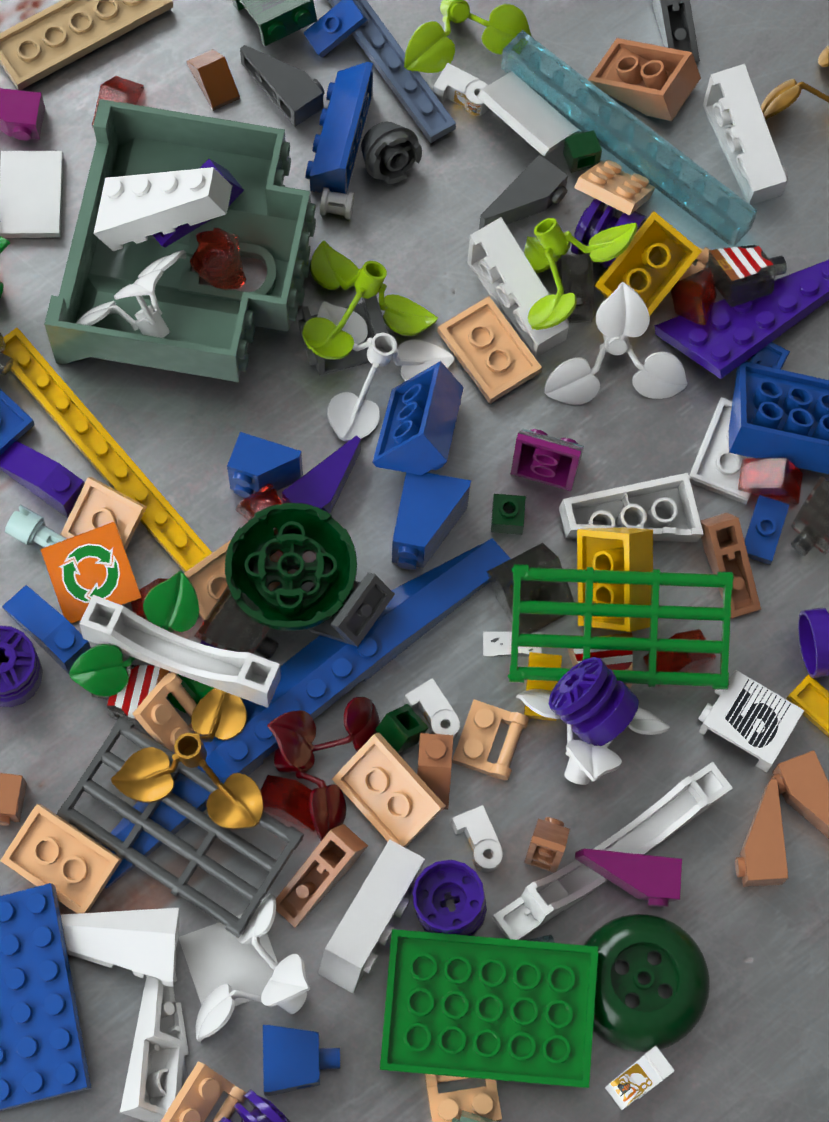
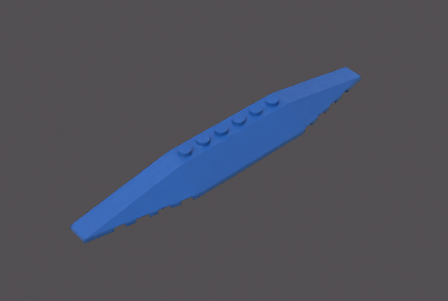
M492 538L391 590L395 595L358 647L319 635L280 666L281 679L268 708L241 698L247 711V723L239 735L230 740L222 741L214 737L212 742H202L207 751L205 761L223 784L234 773L250 775L263 764V760L279 748L276 738L267 727L271 721L284 713L297 710L309 713L314 720L362 680L366 682L512 565L513 560ZM201 766L197 767L198 769L206 773ZM181 773L174 781V789L172 791L174 794L202 812L207 809V799L211 794L209 791ZM137 801L133 807L143 813L149 803ZM162 801L150 818L173 834H176L191 822V820ZM123 818L112 830L111 834L124 842L135 824ZM143 830L132 848L147 857L163 843ZM102 843L100 844V845H102L103 847H105L106 849H108L109 851H111L112 853H114L115 855L117 854V853H115L114 851H112L111 849H109L108 847H106L105 845H103ZM123 859L109 879L105 889L109 888L134 868L135 865Z

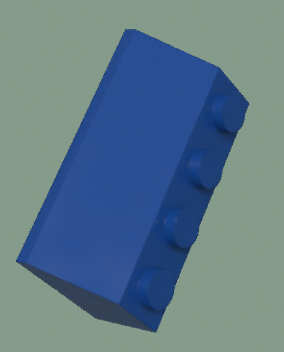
M371 62L340 70L337 72L335 83H329L326 100L330 101L328 109H322L319 123L320 126H323L321 135H315L312 151L316 155L314 161H308L305 175L306 179H310V191L322 193L324 187L329 188L330 192L343 194L348 192L373 96V63Z
M441 361L392 389L372 461L376 467L423 475L432 469H440L448 461L464 387Z

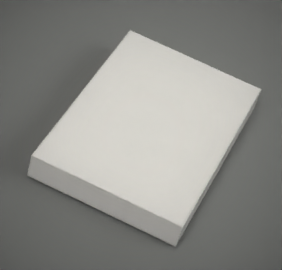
M513 71L481 89L477 96L480 101L543 156L564 144L565 138L578 131L571 122Z
M1 151L0 236L3 238H61L62 151Z
M721 397L690 472L689 479L690 483L747 504L764 460L729 453L728 430L732 401Z

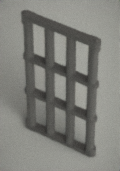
M121 716L56 815L117 853L116 856L122 860L126 859L171 889V894L178 897L180 895L225 925L227 931L239 938L293 851L296 850L303 840L304 834L293 826L287 827L263 811L259 825L288 843L278 860H275L231 830L218 826L208 815L173 792L160 801L149 803L144 812L141 813L92 780L93 776L102 763L116 772L124 765V760L110 752L120 735H123L141 748L154 747L162 750L169 757L170 766L173 762L172 755L175 753L135 728L133 722ZM179 762L177 770L170 774L175 781L181 773L210 793L219 789L206 773L197 767H187L182 762ZM84 791L135 824L124 842L73 809ZM161 801L209 832L198 850L150 819ZM143 830L190 861L180 878H177L132 848ZM216 838L269 872L259 889L206 856ZM197 867H200L251 901L240 919L187 884Z

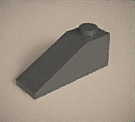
M652 0L654 14L664 47L692 52L695 62H699L700 58L690 0Z
M244 45L240 48L241 64L294 127L324 108L323 95L325 92L317 79L312 80L305 71Z
M539 154L480 215L479 230L502 217L507 225L546 211L553 203L558 204L568 191L566 189L568 175Z

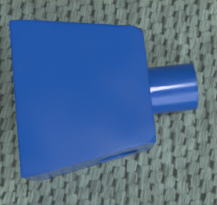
M263 1025L265 1096L319 1086L320 1069H340V1048H319V1032Z

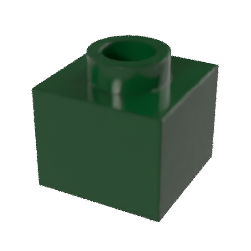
M594 130L575 132L565 138L563 154L570 173L592 168L600 162L602 149Z
M493 495L492 533L523 534L526 496ZM503 509L515 511L511 514H508L504 512Z
M406 704L387 713L375 731L380 733L397 753H400L416 745L419 742L420 733H425L429 727Z

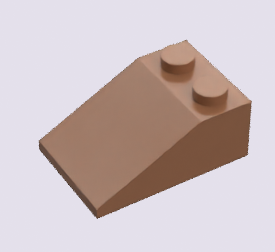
M616 38L587 81L589 85L646 116L673 121L701 79L692 52Z

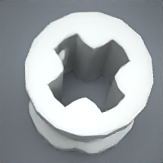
M324 187L321 197L320 215L332 213L345 215L346 219H351L355 193L330 192L329 188Z

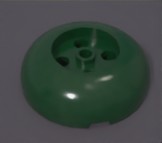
M283 503L260 510L242 528H238L227 549L225 575L233 599L251 619L276 630H305L329 620L346 603L356 581L357 556L349 533L332 518L331 514L308 504ZM277 551L282 552L283 555L279 558L278 562L271 561V555ZM311 551L316 555V559L310 563L305 562L302 558L303 554ZM291 569L297 570L294 574H288V571ZM272 582H279L283 586L275 591L268 589ZM306 582H311L315 585V589L309 592L304 591L301 587Z
M631 914L605 923L587 939L584 945L599 947L593 1031L598 1036L625 1050L648 1052L655 1045L659 1050L667 1048L679 1042L693 1030L706 1008L710 980L705 958L699 946L686 931L675 923L658 916ZM652 951L659 953L662 959L661 963L651 965L647 960L648 953ZM625 961L629 966L628 973L625 975L618 974L615 970V963ZM643 973L644 977L648 976L650 982L647 985L641 984L638 981L639 974ZM662 984L668 985L672 990L671 997L666 999L660 997L658 987ZM628 994L638 996L640 1003L636 1008H630L626 1005L625 997Z

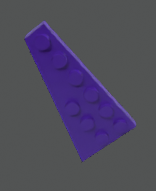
M829 260L654 325L655 335L722 379L829 300Z

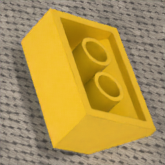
M653 211L635 233L627 249L615 258L594 286L608 298L621 282L628 284L643 299L650 316L702 250Z
M628 527L577 529V569L586 570V567H593L594 570L652 572L653 530ZM578 583V602L585 603V583ZM593 583L592 603L651 605L652 585ZM578 616V626H584V616ZM592 616L591 627L632 632L650 628V618Z

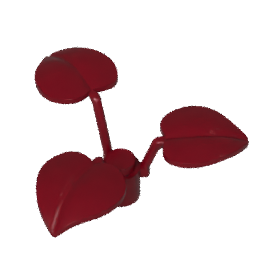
M363 696L353 698L345 708L344 726L349 735L342 739L313 745L312 742L316 736L314 720L309 713L301 710L284 713L267 725L279 746L274 755L276 769L280 773H296L297 779L308 780L319 787L313 789L310 794L309 808L320 841L323 840L331 829L344 823L346 801L341 789L337 785L331 784L326 786L324 780L306 772L314 765L315 757L313 752L348 744L353 741L354 748L358 752L377 733L375 729L380 724L377 709L371 699Z

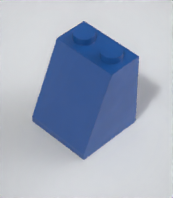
M406 473L392 541V563H397L398 567L407 570L425 567L467 510L471 480L425 473L423 475Z

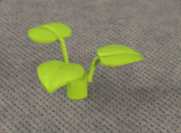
M442 0L440 11L444 16L442 21L445 23V31L435 21L426 22L418 27L408 43L404 58V68L409 71L425 73L443 71L447 63L451 64L455 55V44L448 38L451 33L450 22L462 23L467 18L487 27L482 34L481 40L489 51L500 55L516 53L523 49L532 37L527 18L518 7L511 4H502L492 10L489 21L470 13L469 4L465 0Z
M547 218L537 224L534 228L536 237L528 236L526 239L524 255L536 273L544 272L551 267L557 286L556 295L551 294L541 298L531 307L528 314V322L532 330L547 329L560 324L572 314L576 307L577 298L575 294H564L563 285L555 263L568 252L570 242L584 253H590V258L593 262L609 261L622 254L630 245L638 228L636 222L608 228L597 233L589 240V246H585L575 239L570 231L563 232L555 218Z
M325 240L316 248L310 263V272L314 280L326 289L335 290L341 286L344 290L355 286L357 292L337 326L332 321L321 317L309 319L305 323L302 330L303 339L307 347L316 355L325 359L337 360L346 357L351 352L354 346V339L342 329L360 298L369 299L377 295L378 292L380 309L385 311L383 314L384 322L396 333L404 336H414L436 323L437 316L408 298L395 294L387 295L384 298L387 285L383 284L387 271L382 264L376 261H367L362 268L358 269L350 259L335 251Z

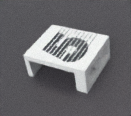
M735 670L729 679L728 690L716 689L714 693L718 694L719 697L714 706L707 703L698 720L703 722L699 733L704 735L707 729L713 731L758 758L759 761L756 767L767 773L804 710Z

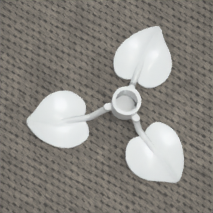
M181 250L154 261L138 275L139 279L133 284L122 288L114 295L115 300L136 296L142 308L135 314L136 321L117 306L115 301H111L89 310L79 318L76 324L91 326L107 315L116 313L131 324L134 331L139 329L142 335L164 338L170 333V330L161 317L162 312L158 306L155 287L163 275V271L173 265L179 258L186 259V252ZM142 295L150 296L152 306H147Z
M621 282L617 289L603 301L596 313V324L603 333L604 343L600 345V352L594 367L590 369L589 362L581 357L568 359L551 373L545 384L544 392L548 397L570 405H581L591 401L600 389V381L594 374L599 371L605 352L613 355H622L625 352L629 354L634 365L640 369L632 378L633 386L645 397L652 399L672 397L683 391L688 383L682 362L669 352H656L649 355L645 359L644 365L638 360L632 345H630L629 337H639L644 334L650 322L649 311L640 295L628 284Z
M324 301L320 306L317 317L326 318L337 326L347 308L338 307ZM353 311L342 330L353 337L354 346L352 349L354 351H360L369 347L367 358L372 367L359 398L351 392H342L331 399L327 409L330 425L339 439L346 442L356 435L362 440L375 430L380 419L379 407L376 403L364 400L377 368L388 365L392 358L395 365L401 366V376L407 381L440 361L448 369L455 357L443 348L422 340L405 341L397 349L396 340L388 333H378L373 339L368 338L364 342L368 334L366 321Z
M532 689L523 691L516 696V699H521L527 707L537 714L547 718L561 719L559 715L550 709L548 704L552 691ZM638 707L633 720L628 725L632 731L646 735L661 734L670 729V726L658 716L641 707ZM567 724V750L565 754L570 758L564 776L569 781L580 785L589 784L590 779L594 782L601 776L619 769L622 760L616 753L607 748L612 741L603 746H594L581 740H574L571 725Z
M271 893L263 898L249 920L243 934L239 938L237 937L242 945H247L252 941L253 947L274 970L273 977L269 979L261 996L240 990L232 991L229 984H223L213 990L203 1002L196 1020V1039L200 1043L202 1039L215 1034L228 1022L233 1013L236 998L261 1002L267 1007L278 1005L290 1014L299 1011L306 1000L307 991L310 990V986L306 978L302 957L298 954H291L277 965L260 944L259 937L265 935L270 930L276 914L275 896Z

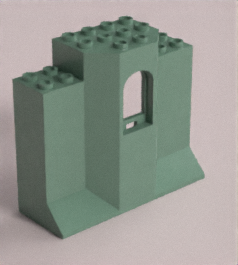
M100 99L93 125L96 146L59 296L51 295L44 323L56 364H66L92 357L239 382L241 371L246 372L248 368L249 353H247L248 343H253L255 326L289 331L292 322L296 321L298 307L303 306L305 288H303L304 278L308 279L311 260H309L310 246L308 245L309 237H313L315 233L316 218H314L316 204L311 203L310 191L289 188L283 185L284 176H289L291 158H289L290 142L285 140V129ZM208 159H211L226 168L244 189L228 207L226 215L208 221L166 248L162 247L153 235H150L147 241L137 244L131 241L123 244L122 249L112 251L94 235L105 178L199 169ZM181 250L186 252V259L179 258L173 265L163 271V275L155 287L158 306L162 312L161 317L170 330V333L164 338L142 335L139 329L134 331L131 324L116 313L107 315L91 326L76 324L79 318L89 310L111 301H115L117 306L136 321L135 314L142 309L136 296L115 300L114 295L122 288L133 284L139 279L138 275L154 261ZM213 251L263 261L267 267V276L264 283L253 292L199 284L206 252ZM195 257H196V258H198V259H197V264H196L195 272H193V271H192V267H193L194 259H195ZM142 295L147 306H152L150 296Z

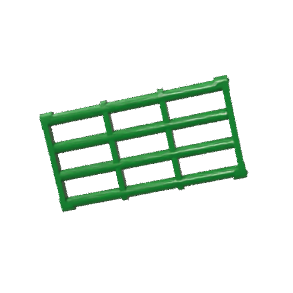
M513 565L509 682L524 683V680L559 681L571 669L518 666V647L583 649L582 661L590 658V649L649 651L648 671L612 670L618 681L627 684H648V687H655V685L711 686L712 689L728 690L733 572L696 574L660 572V569H653L652 572L594 570L593 567H586L585 570L529 568V565ZM521 580L585 583V603L520 600ZM593 583L652 585L651 605L592 603ZM660 585L723 588V608L659 605ZM519 615L584 616L583 636L519 633ZM592 616L650 618L649 638L591 636ZM658 619L722 621L721 641L657 638ZM657 652L721 654L720 674L656 671Z

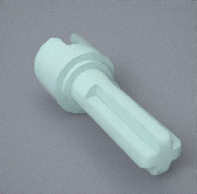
M23 505L19 506V511L13 512L5 527V533L26 545L35 542L45 548L66 540V538L45 526L44 517Z

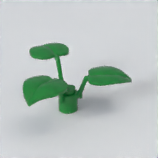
M179 571L148 592L144 599L143 610L149 622L174 634V630L185 632L195 625L199 617V602L192 583L182 571ZM111 644L97 645L85 651L75 660L70 669L69 676L74 682L92 694L112 696L121 692L127 685L129 674L125 667L130 666L136 658L130 656L127 660L123 661V653L118 646ZM178 674L182 679L181 685L197 704L208 692L214 689V687ZM170 692L168 698L174 707L187 713Z

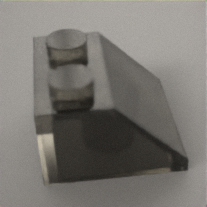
M544 543L486 571L495 596L511 624L513 565L523 564L529 565V568L563 569L559 557ZM521 580L520 600L574 602L568 582ZM520 614L519 633L531 634L566 615Z

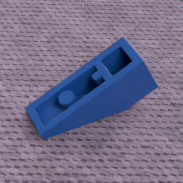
M27 585L2 606L68 674L75 660L91 648L89 641L83 639L82 634L64 616Z

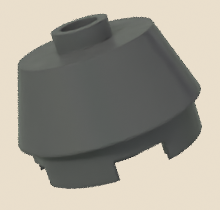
M386 121L376 124L368 130L361 143V151L368 174L373 178L384 180L387 184L397 183L407 178L406 172L415 161L419 164L422 157V148L416 134L412 130L393 122Z

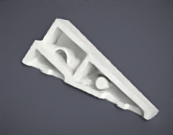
M179 908L61 915L67 954L109 968H113L114 965L132 970L134 976L143 978L145 975L162 980L165 986L173 987L180 927Z
M176 971L174 976V983L177 981ZM147 975L120 1113L146 1122H161L188 1078L185 1057L189 1055L181 1002L176 1003L174 988L165 986L162 980Z

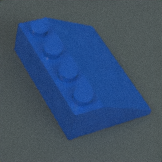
M749 362L739 365L737 367L728 430L729 453L829 474V380Z

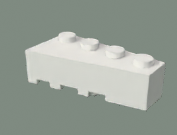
M745 64L711 74L703 107L748 206L781 196L788 182V174L784 165H781Z
M214 167L105 178L94 235L112 251L122 249L123 244L131 241L137 244L147 241L148 236L162 232L164 235L174 232L175 228L186 223L192 226L226 215L232 185Z
M502 217L471 234L469 239L468 265L534 357L540 356L565 341L569 329L568 319L551 328L532 330L528 322L529 311L535 302L550 294L540 281Z
M688 473L565 498L559 506L566 538H577V529L628 527L653 530V541L698 542L704 534Z
M389 839L327 944L318 975L354 994L365 972L369 974L379 956L376 954L381 944L385 946L391 937L392 929L395 928L391 925L395 917L401 918L410 903L407 896L410 890L414 888L417 877L422 873L421 869L425 858Z

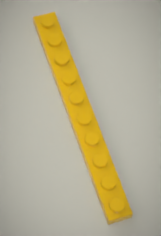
M15 328L0 339V348L5 349L0 356L1 360L4 359L13 364L10 369L111 488L147 507L140 521L178 566L186 572L212 553L211 550L18 328Z

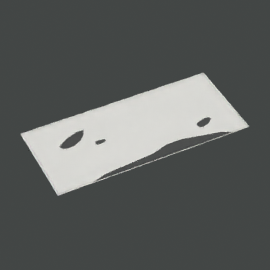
M483 631V656L511 657L512 632ZM519 632L522 634H541V632ZM518 647V657H529V652L542 653L541 647Z

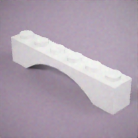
M95 595L92 596L79 623L83 639L99 645H116L125 655L267 708L281 679L280 664L249 652L223 650L188 640L152 624L125 606Z

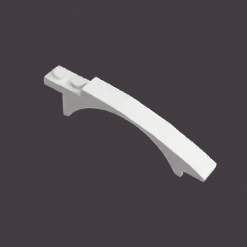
M711 762L691 777H686L653 806L594 849L645 855L720 800L733 788L714 762ZM575 860L555 873L532 882L525 888L521 897L494 914L492 919L506 939L521 940L609 880L578 860Z

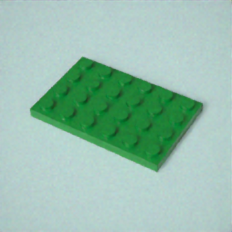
M392 929L380 1070L589 1088L599 947Z

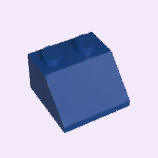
M240 432L227 465L230 489L238 496L244 498L254 496L261 499L293 484L303 476L302 452Z

